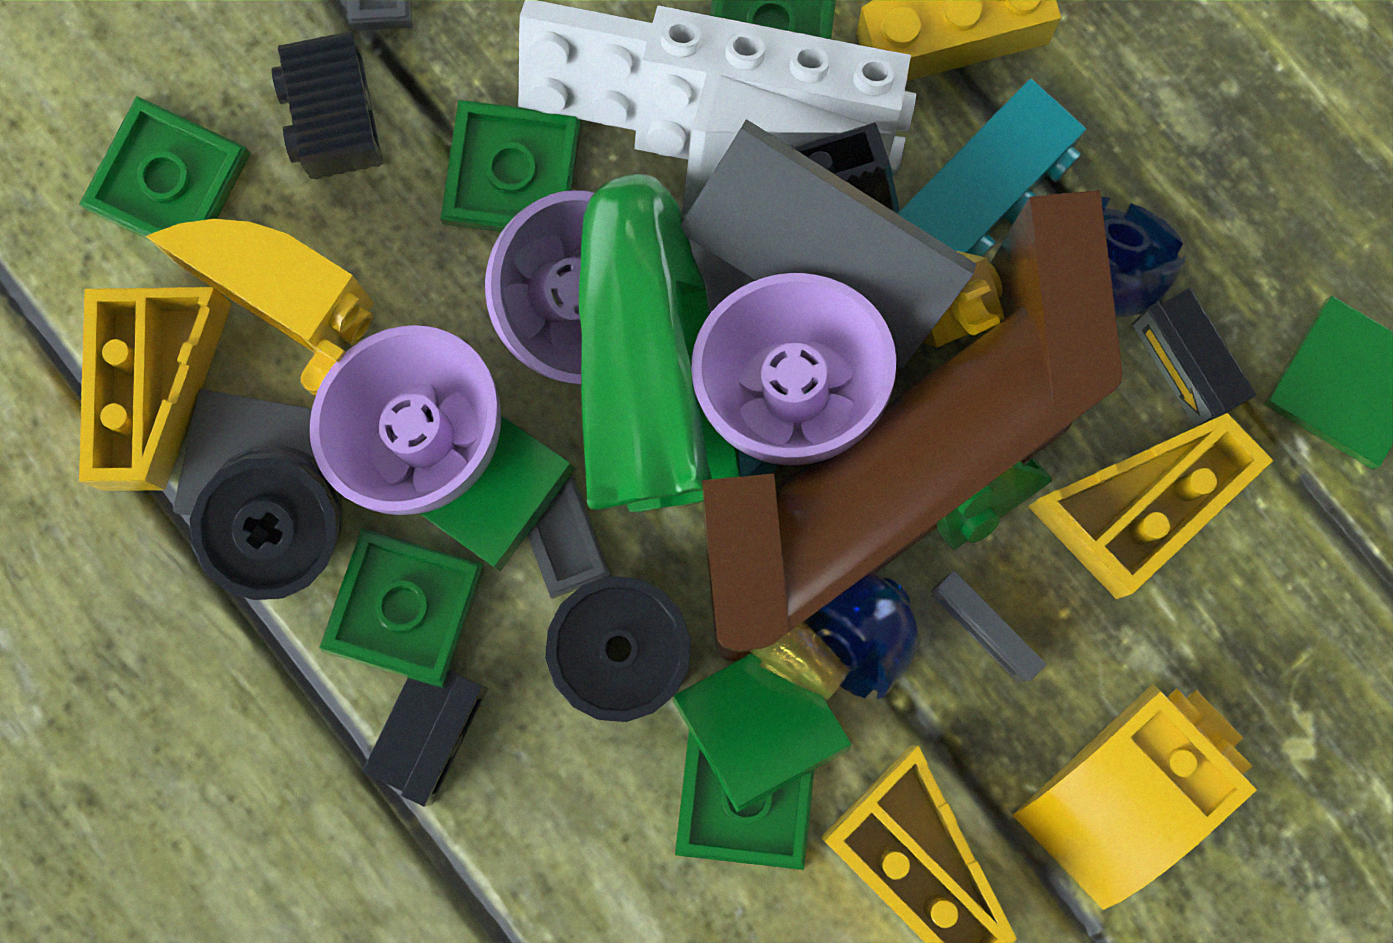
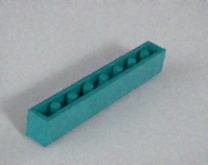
M1030 78L906 204L898 215L955 251L985 257L996 244V241L989 235L1005 219L1013 226L1029 197L1036 196L1032 191L1048 175L1054 182H1057L1080 158L1082 154L1075 149V146L1086 128ZM739 450L741 477L774 474L779 467L777 464L758 460Z

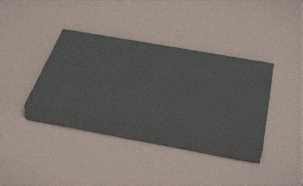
M747 119L681 223L687 238L755 280L778 274L806 273L831 278L856 290L872 303L886 322L894 342L896 368L899 370L904 368L973 276L976 263Z

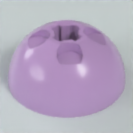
M578 190L548 195L521 210L498 236L488 260L485 276V298L488 313L495 331L506 348L520 362L533 371L550 379L581 384L582 330L579 315V280L583 217L587 203L595 193ZM551 289H553L554 297L558 301V303H560L559 305L555 303Z
M778 274L753 281L737 289L720 302L710 313L701 327L694 344L691 365L692 381L697 399L708 421L736 449L753 458L772 464L785 466L810 465L834 458L847 451L862 440L879 421L890 400L896 374L895 346L889 328L879 311L853 288L831 278L814 274Z
M412 325L386 329L365 338L350 348L340 362H336L323 379L317 391L310 418L312 451L316 463L326 480L336 491L359 506L392 515H412L429 512L443 507L462 496L485 472L495 453L501 427L500 399L495 382L486 364L479 354L459 337L444 330L428 326Z

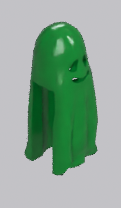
M643 174L619 176L603 184L589 199L583 217L579 280V315L582 330L581 398L587 504L593 510L627 505L630 512L641 513L674 506L698 504L703 502V481L741 477L739 450L728 443L708 421L701 409L692 381L691 365L694 344L701 327L711 313L705 281L693 256L689 238L685 236L681 227L684 217L678 203L664 184L653 176Z

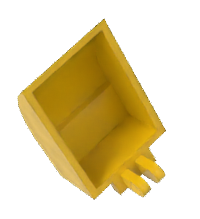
M208 219L176 224L145 236L179 267L210 287L216 288L230 300L315 353L301 374L303 387L314 396H316L329 370L336 362L339 363L346 353L344 351L348 343L352 346L357 344L365 335L373 320V314L369 311L375 303L355 277L287 233L248 221Z
M1153 683L1012 816L1104 910L1128 898L1167 871L1205 839L1257 789L1244 776L1253 766L1235 748L1243 737L1196 689L1185 697L1176 688L1166 697Z

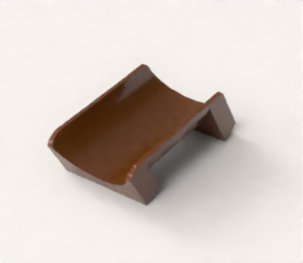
M1100 190L1029 197L990 262L996 269L1002 283V295L999 297L1004 319L1000 320V324L986 332L887 405L876 425L856 445L834 458L805 466L777 488L774 474L703 481V516L716 648L723 659L736 662L757 650L773 646L785 636L789 639L938 528L937 523L979 491L1018 462L1024 464L1068 431L1073 421L1117 389L1122 382L1123 369Z

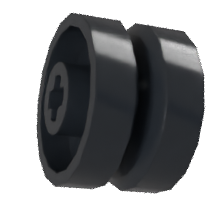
M285 445L251 447L230 457L198 493L189 519L192 549L204 572L226 591L252 600L283 599L309 587L328 566L343 525L342 496L326 480L316 460L308 453ZM266 512L274 514L279 519L275 528L266 527L261 523L260 519Z
M608 576L582 585L560 604L547 629L545 659L554 686L573 708L597 720L629 722L655 713L676 695L689 669L691 639L682 612L664 591L638 578ZM622 636V638H627L631 643L632 650L630 656L625 661L619 662L618 659L613 661L607 655L606 649L610 646L609 640L612 637Z

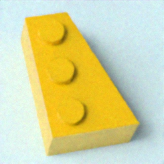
M872 0L861 8L856 36L859 45L911 55L907 82L1047 45L1062 17L1056 0Z
M216 288L84 289L79 482L101 491L166 490L196 406L199 389L203 387L232 305Z
M1226 413L1073 484L1040 497L1028 507L1115 599H1119L1133 594L1274 460Z
M910 745L820 838L924 943H1014L1017 938L978 861L975 860L949 804L946 803L927 766L928 763L919 745Z

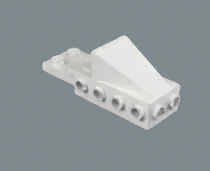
M525 0L520 14L518 107L548 114L577 116V119L636 130L634 149L657 153L663 156L687 159L688 167L682 208L684 218L746 119L792 148L876 122L890 161L892 174L898 175L905 137L895 136L896 130L909 131L916 93L905 91L911 55L664 6H657L653 23L538 0Z

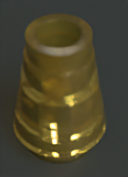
M806 622L795 628L773 646L763 650L750 651L762 660L759 664L760 667L815 694L818 693L826 700L834 694L850 671V668L840 661L841 659Z

